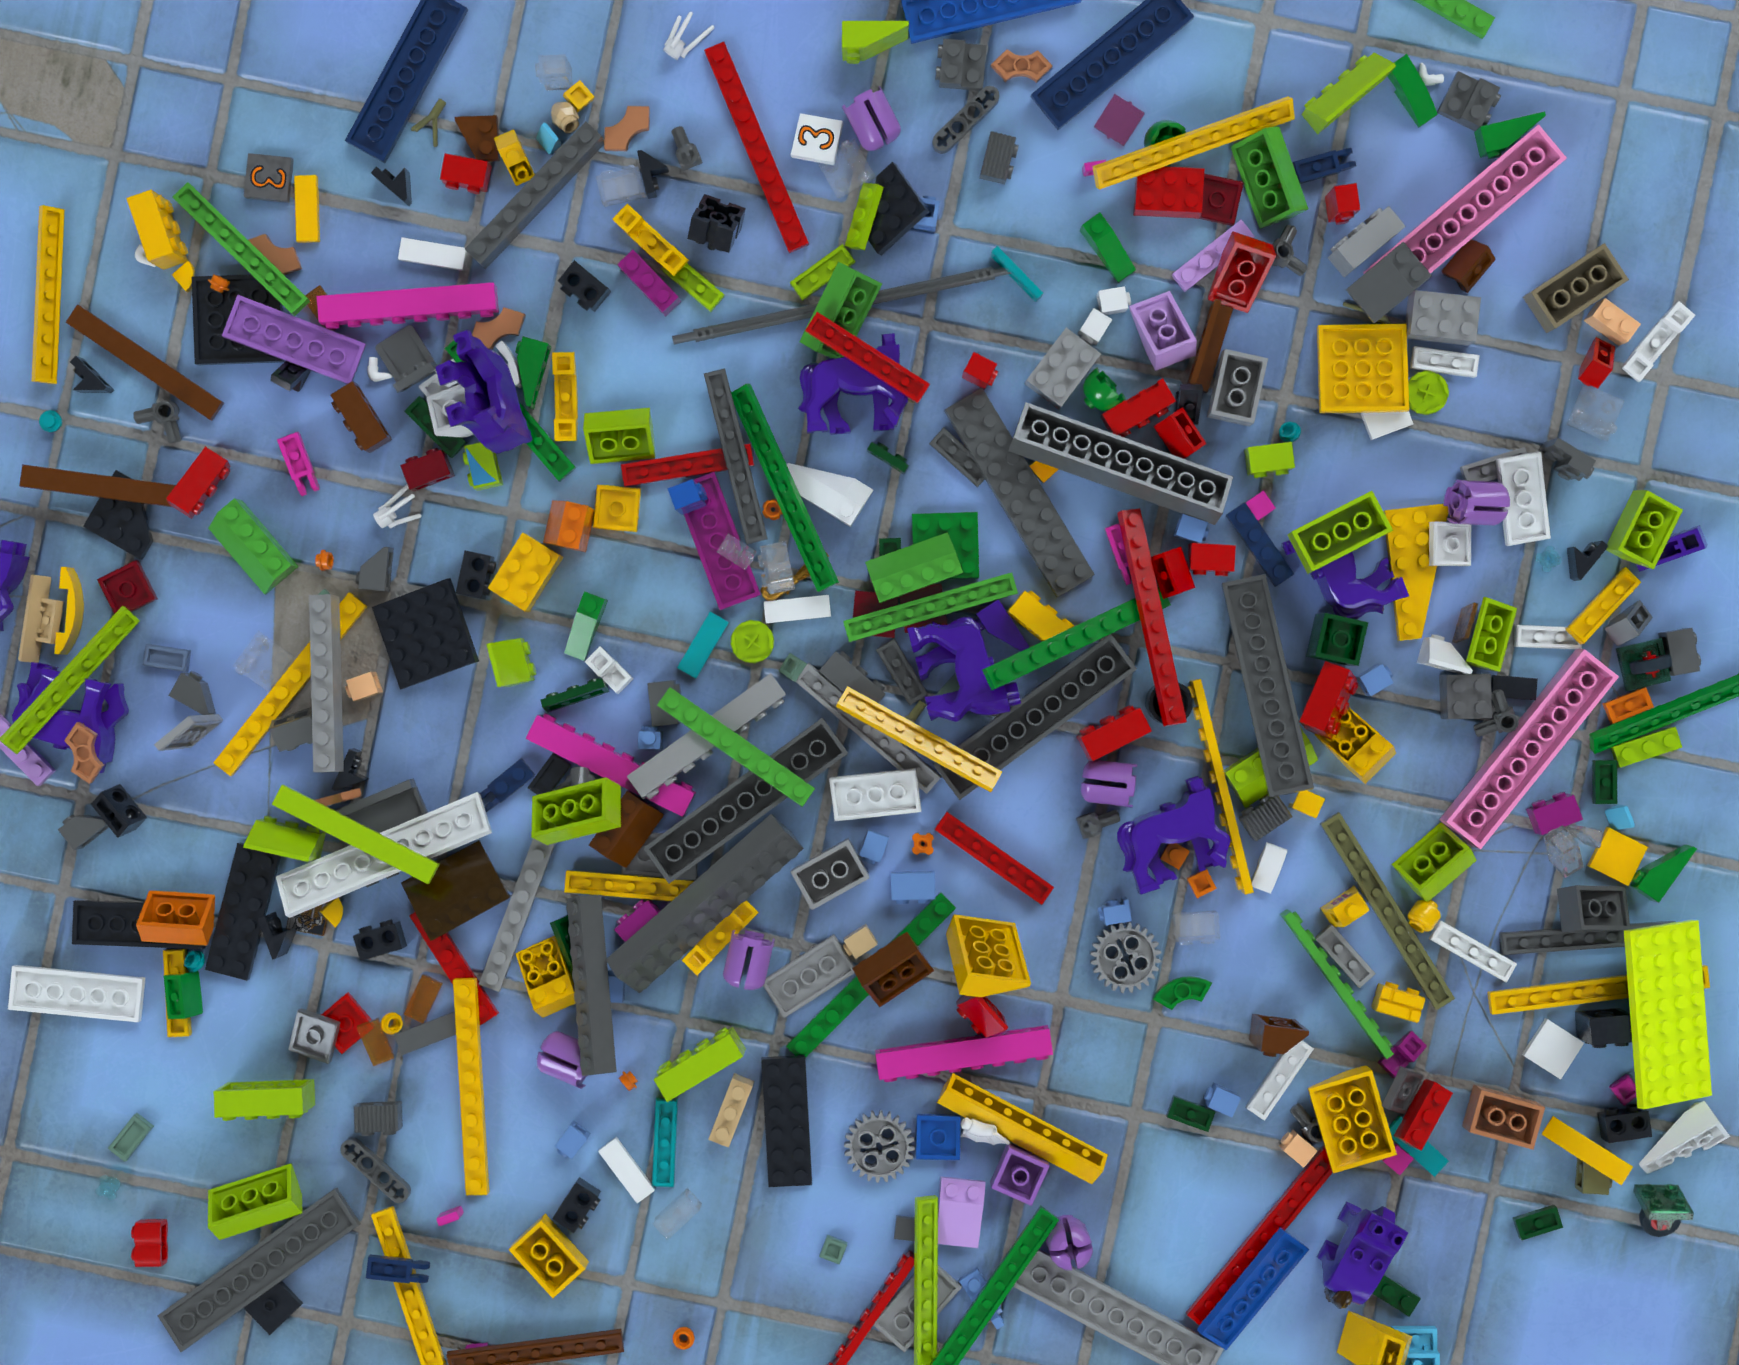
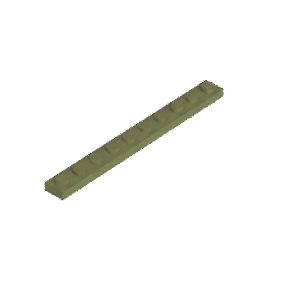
M1337 812L1319 823L1433 1008L1438 1010L1454 1000L1455 997L1342 815Z

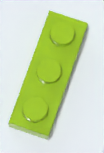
M863 183L847 234L845 247L865 250L884 188L883 186Z
M1669 727L1611 747L1614 760H1617V768H1621L1683 747L1676 727Z

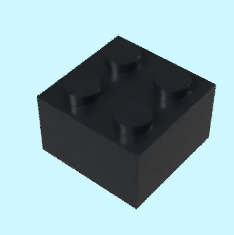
M1620 1008L1575 1011L1577 1038L1585 1041L1586 1044H1591L1593 1048L1607 1047L1606 1044L1628 1046L1629 1042H1632L1630 1013Z

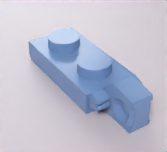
M975 1268L959 1279L972 1302L987 1283L978 1268ZM1001 1304L991 1317V1321L996 1329L1004 1326V1321L1000 1316V1313L1003 1312Z

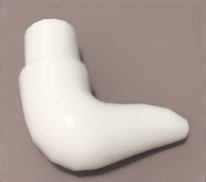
M1420 63L1419 74L1426 86L1444 82L1443 74L1428 75L1426 66Z
M142 243L141 245L139 244L135 251L136 260L140 263L156 267L148 262Z
M369 357L367 371L368 377L372 381L378 382L393 377L389 373L378 372V358Z

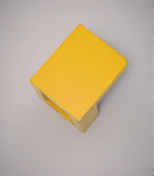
M1308 790L1298 792L1294 803H1289L1288 807L1310 817L1317 818L1325 798Z

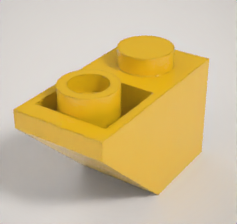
M510 130L495 137L497 149L515 185L518 186L529 181L535 174L515 130Z

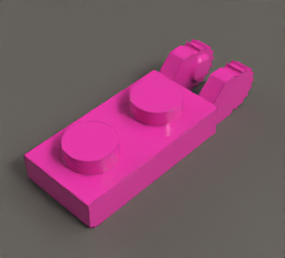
M295 432L277 439L290 476L295 482L300 495H307L306 487L301 478L306 476L311 488L314 491L320 490L300 433Z
M1118 523L1104 528L1118 569L1121 570L1123 580L1127 586L1131 584V578L1126 569L1129 565L1120 524Z

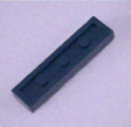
M1245 502L1226 514V517L1274 587L1294 575Z

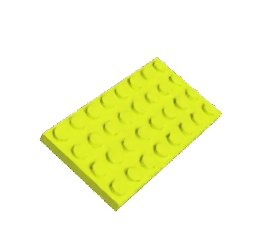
M1687 920L1624 930L1637 1108L1649 1109L1712 1096L1699 920Z

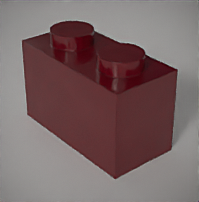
M438 448L425 452V456L420 458L418 456L410 457L405 460L406 463L400 465L409 490L415 492L455 476L448 456L443 450H438Z

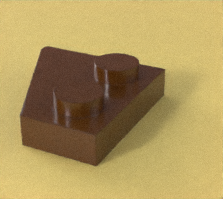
M497 115L455 117V122L476 159L488 162L500 161V153L494 140L495 137L499 136Z

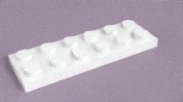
M14 965L11 972L8 1010L140 1022L142 1019L145 977Z

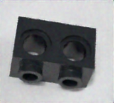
M575 260L558 279V282L562 285L560 289L569 297L572 294L579 299L577 303L586 311L590 308L595 312L611 293L607 286ZM572 277H580V282L576 286L569 284ZM590 290L597 291V296L593 300L586 298Z
M465 550L456 593L486 600V595L489 596L491 592L488 589L490 576L494 574L496 569L494 557ZM478 559L484 561V568L480 571H477L475 568V562ZM474 580H477L480 584V588L476 592H473L470 588Z
M121 784L102 791L91 803L92 807L117 838L136 830L147 818Z
M390 919L379 923L380 927L372 929L371 925L358 929L359 933L353 935L360 961L405 948L407 943L400 921L393 923V920ZM387 930L393 932V941H389L386 938ZM366 936L372 938V947H368L365 944Z
M1637 1104L1626 1105L1624 1109L1609 1107L1605 1108L1603 1112H1597L1601 1139L1608 1143L1652 1137L1649 1111L1637 1108ZM1638 1116L1637 1124L1632 1125L1633 1118ZM1616 1119V1126L1614 1128H1610L1611 1122Z
M579 1177L552 1219L573 1233L578 1227L582 1229L589 1219L586 1216L590 1209L594 1211L601 1201L598 1198L601 1191ZM580 1193H586V1194H588L589 1197H590V1200H589V1201H583V1200H581L580 1197H579V1194H580ZM574 1211L578 1218H569L567 1212Z

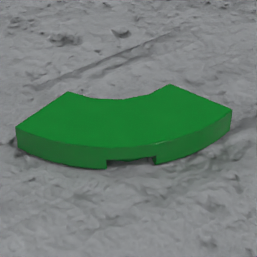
M1195 976L1176 978L1158 989L1152 999L1171 1010L1184 1000L1194 999L1202 1002L1212 982Z

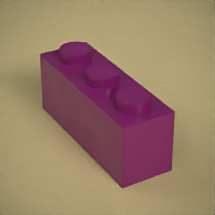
M634 250L630 251L617 264L620 270L665 317L681 303V300Z

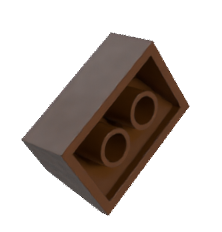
M627 790L621 798V827L596 833L589 846L606 858L627 868L665 814L635 793Z
M908 932L898 936L894 941L880 948L876 953L852 968L862 987L879 1007L934 972V969Z
M1252 1014L1249 1040L1265 1056L1276 1057L1277 1054L1284 1055L1309 1036V1030L1295 1019Z

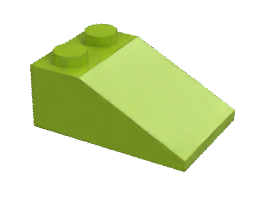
M842 21L843 61H847L849 64H858L860 61H865L908 40L909 21Z
M524 638L486 644L497 687H511L535 680L534 676L537 675L536 668L533 662L530 663L528 654H531L528 641L525 642Z

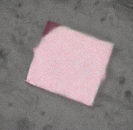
M1114 94L1094 125V128L1107 135V139L1111 138L1124 146L1145 113L1133 106L1131 101L1127 102Z

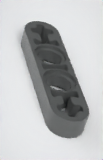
M994 86L984 87L935 134L932 146L937 153H947L997 105L1000 96L997 88ZM985 93H987V94H989V95H990L991 93H993V94H994V96H993V100H994V101H991V100L989 99V100L984 104V107L986 108V109L984 110L983 106H982L980 103H982V102L985 100V97H986ZM970 107H977L980 111L979 116L976 118L970 117L967 113ZM961 122L964 125V130L961 133H955L952 130L953 123ZM948 130L950 137L946 141V147L943 145L937 146L938 139L944 140L948 134L945 131Z
M352 1137L342 1143L340 1148L342 1156L392 1201L402 1203L410 1196V1185L359 1139ZM354 1144L356 1146L354 1151L349 1153L347 1151L349 1146ZM361 1151L364 1152L358 1160L355 1159ZM363 1158H371L373 1167L365 1168L362 1165ZM380 1172L388 1173L389 1182H380L378 1174ZM395 1180L396 1183L389 1189L388 1186ZM402 1187L404 1189L403 1195L397 1196V1189Z

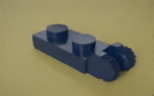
M1352 148L1339 151L1333 150L1292 163L1300 184L1335 175L1341 171L1356 167L1355 161L1339 164L1338 158L1347 157L1352 154Z
M522 758L487 785L488 788L480 793L482 800L490 792L496 797V799L485 805L486 812L495 807L499 802L502 803L535 776L534 772Z
M370 1254L368 1256L366 1278L400 1283H427L429 1276L425 1274H412V1268L429 1269L430 1262Z

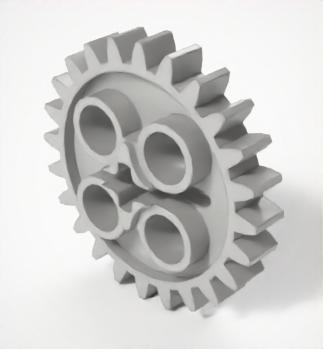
M1127 922L1126 927L1122 923H1118V928L1111 924V931L1109 932L1103 928L1104 936L1096 935L1100 942L1092 943L1096 951L1090 952L1092 956L1096 957L1090 961L1091 964L1097 965L1093 972H1100L1097 979L1100 981L1105 978V987L1112 983L1111 989L1113 991L1119 986L1121 993H1124L1126 987H1128L1131 993H1133V986L1141 990L1142 982L1148 986L1147 978L1155 979L1152 971L1160 970L1155 966V963L1162 962L1161 959L1156 957V955L1161 954V951L1154 949L1159 943L1157 941L1151 942L1154 935L1149 934L1146 936L1147 928L1139 931L1140 925L1136 923L1134 928H1132L1131 922ZM1130 937L1136 938L1137 941L1136 945L1132 948L1126 947V941ZM1118 939L1121 940L1124 951L1130 955L1128 960L1133 967L1134 975H1131L1127 963L1121 959L1123 954L1117 944ZM1115 946L1117 949L1116 954L1112 957L1106 956L1107 948ZM1137 958H1145V965L1143 967H1135ZM1123 966L1125 967V974L1120 977L1115 976V969Z
M872 1110L871 1117L869 1118L862 1114L863 1121L861 1122L856 1118L855 1123L857 1126H849L852 1134L846 1133L845 1138L850 1140L844 1142V1147L850 1148L844 1153L845 1156H851L847 1163H855L852 1171L860 1169L859 1177L867 1174L868 1181L871 1180L872 1176L876 1178L877 1183H879L880 1177H883L885 1182H888L889 1175L896 1179L897 1171L901 1174L904 1173L902 1166H910L906 1159H913V1155L909 1151H914L915 1146L909 1143L914 1141V1137H907L911 1133V1129L904 1130L906 1121L899 1124V1115L892 1119L890 1111L887 1116H883V1111L880 1110L879 1115L875 1116ZM891 1129L894 1134L892 1137L886 1138L882 1135V1131ZM868 1133L872 1136V1140L870 1142H863L860 1137ZM894 1141H898V1142H899V1143L896 1144V1145H895V1144H890V1143H893ZM880 1142L882 1150H878L876 1143ZM861 1148H870L863 1152L860 1151ZM894 1150L898 1153V1156L895 1159H890L886 1156L887 1152ZM868 1155H874L877 1161L870 1164L865 1161V1158Z

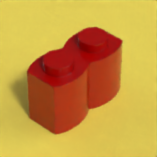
M140 1219L135 1222L131 1230V1237L135 1243L131 1258L135 1263V1267H161L166 1264L168 1260L167 1219Z

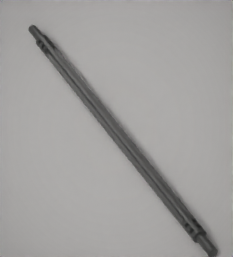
M991 266L879 290L872 305L994 280L995 277L1011 273H1008L1003 266L998 268ZM817 304L693 329V332L672 336L673 343L675 345L694 340L700 342L811 318Z

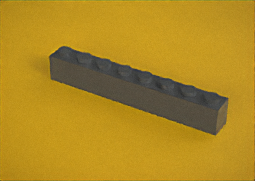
M585 121L472 240L465 250L486 269L604 145L603 137Z
M601 895L567 898L566 910L569 919L568 932L571 943L570 955L573 966L572 977L575 989L574 1000L576 1002V1023L578 1025V1045L580 1047L582 1076L617 1072Z

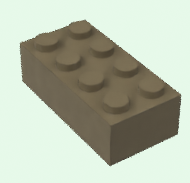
M1604 243L1524 295L1523 299L1545 332L1548 333L1629 279Z

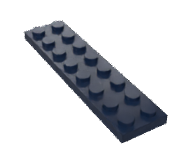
M420 0L345 139L348 144L386 163L467 14V7L454 0Z
M1145 0L1034 91L1030 97L1055 128L1059 130L1193 20L1194 15L1181 0Z

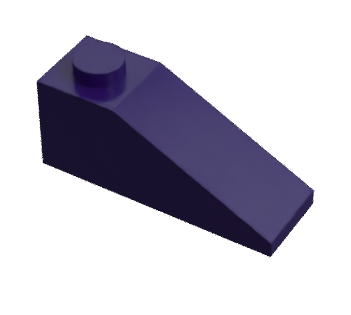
M1700 525L1671 535L1656 566L1706 549L1708 544ZM1636 564L1639 572L1649 569L1647 567Z
M999 599L975 614L977 616L976 622L979 624L981 631L985 629L990 635L1020 652L1029 648V645Z

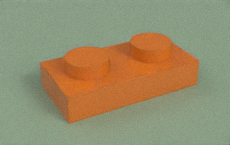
M1646 687L1602 703L1610 724L1654 708Z

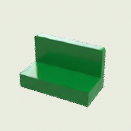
M199 971L163 976L168 1019H185L203 1013Z

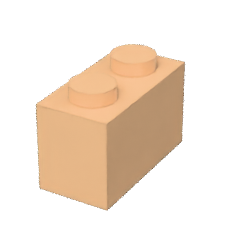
M1606 298L1597 302L1583 320L1618 346L1629 342L1641 325V323Z

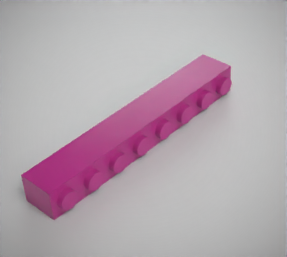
M494 282L316 296L318 320L321 325L326 326V329H338L339 325L348 324V327H361V323L379 326L383 325L385 321H392L393 324L406 323L405 320L414 319V322L428 321L427 318H436V320L444 321L449 320L450 316H458L459 319L472 318V315L480 314V317L494 316L493 313H499L497 286Z
M544 713V715L536 716L525 739L581 767H586L589 771L603 778L606 777L621 787L639 795L627 776L646 762L639 764L633 761L635 757L625 752L621 755L614 751L615 747L605 742L601 745L595 742L596 738L585 732L581 735L575 732L576 728L567 723L561 725L555 722L557 718L550 714ZM681 781L680 784L674 782L669 786L662 785L658 788L659 793L648 800L683 817L696 792L692 790L693 786Z
M1048 1025L1003 1031L987 1038L982 1034L980 1036L975 1035L875 1050L879 1080L884 1079V1082H893L897 1080V1077L906 1076V1079H914L919 1077L918 1074L927 1073L928 1076L939 1075L940 1071L949 1070V1073H956L966 1067L976 1070L984 1068L983 1065L992 1064L994 1067L1003 1066L1007 1061L1024 1063L1027 1062L1028 1058L1045 1060L1049 1058V1055H1053L1050 1029Z

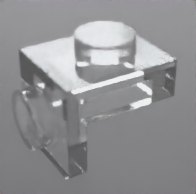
M727 534L717 553L746 570L753 561L756 551L732 535Z

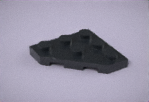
M891 162L876 176L875 184H879L884 188L868 241L877 254L881 256L930 212L894 162Z
M115 470L112 477L132 479L118 470ZM99 498L83 525L86 529L143 560L153 543L143 503Z

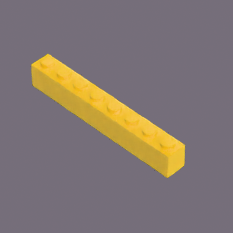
M954 1073L944 1084L937 1101L938 1104L965 1118H973L986 1124L995 1125L997 1132L1010 1142L1090 1184H1093L1103 1172L1108 1154Z

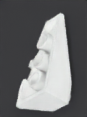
M787 463L800 496L849 527L853 525L874 491L855 478Z
M1705 1101L1697 1102L1682 1114L1640 1161L1639 1165L1648 1174L1672 1164L1676 1157L1687 1158L1692 1156L1691 1152L1695 1149L1702 1147L1703 1150H1707L1729 1138L1730 1135Z

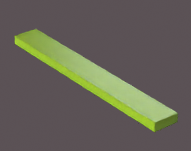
M122 606L0 737V741L15 754H18L140 620L126 607Z
M281 785L272 802V805L426 884H430L440 865L286 785Z
M936 1195L915 1197L914 1365H930L937 1355L938 1197Z

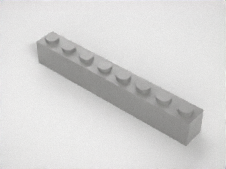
M332 594L309 595L313 772H344L339 596Z
M770 673L711 716L740 735L749 728L747 724L755 719L758 722L767 715L765 711L771 707L776 709L785 702L783 698L786 697V693ZM690 730L630 773L627 778L642 799L646 797L651 799L659 793L658 788L662 785L669 786L677 780L676 775L682 771L686 774L695 767L694 762L700 758L704 761L710 757L715 746Z

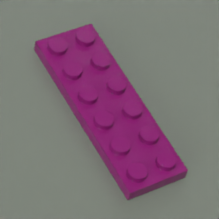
M715 472L694 479L706 491L708 499L705 500L707 506L686 513L684 517L719 609L723 610L760 596V590Z

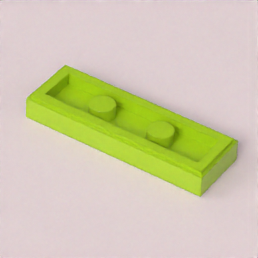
M843 244L790 282L802 301L829 282L838 262L849 267L856 263Z
M688 263L675 276H672L663 267L661 268L662 272L710 312L725 297L720 290Z

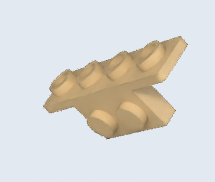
M33 574L30 577L18 656L19 661L39 662L42 642L55 644L56 632H59L64 601L49 599L51 577Z

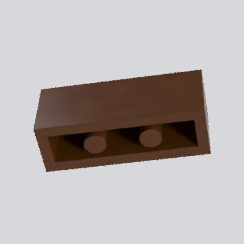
M351 381L330 395L334 400L331 402L332 406L338 414L342 413L345 418L343 423L349 432L353 431L356 439L354 441L361 451L364 450L372 453L392 440L357 383Z

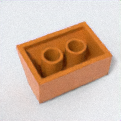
M149 890L136 923L141 941L207 946L214 928L215 895Z

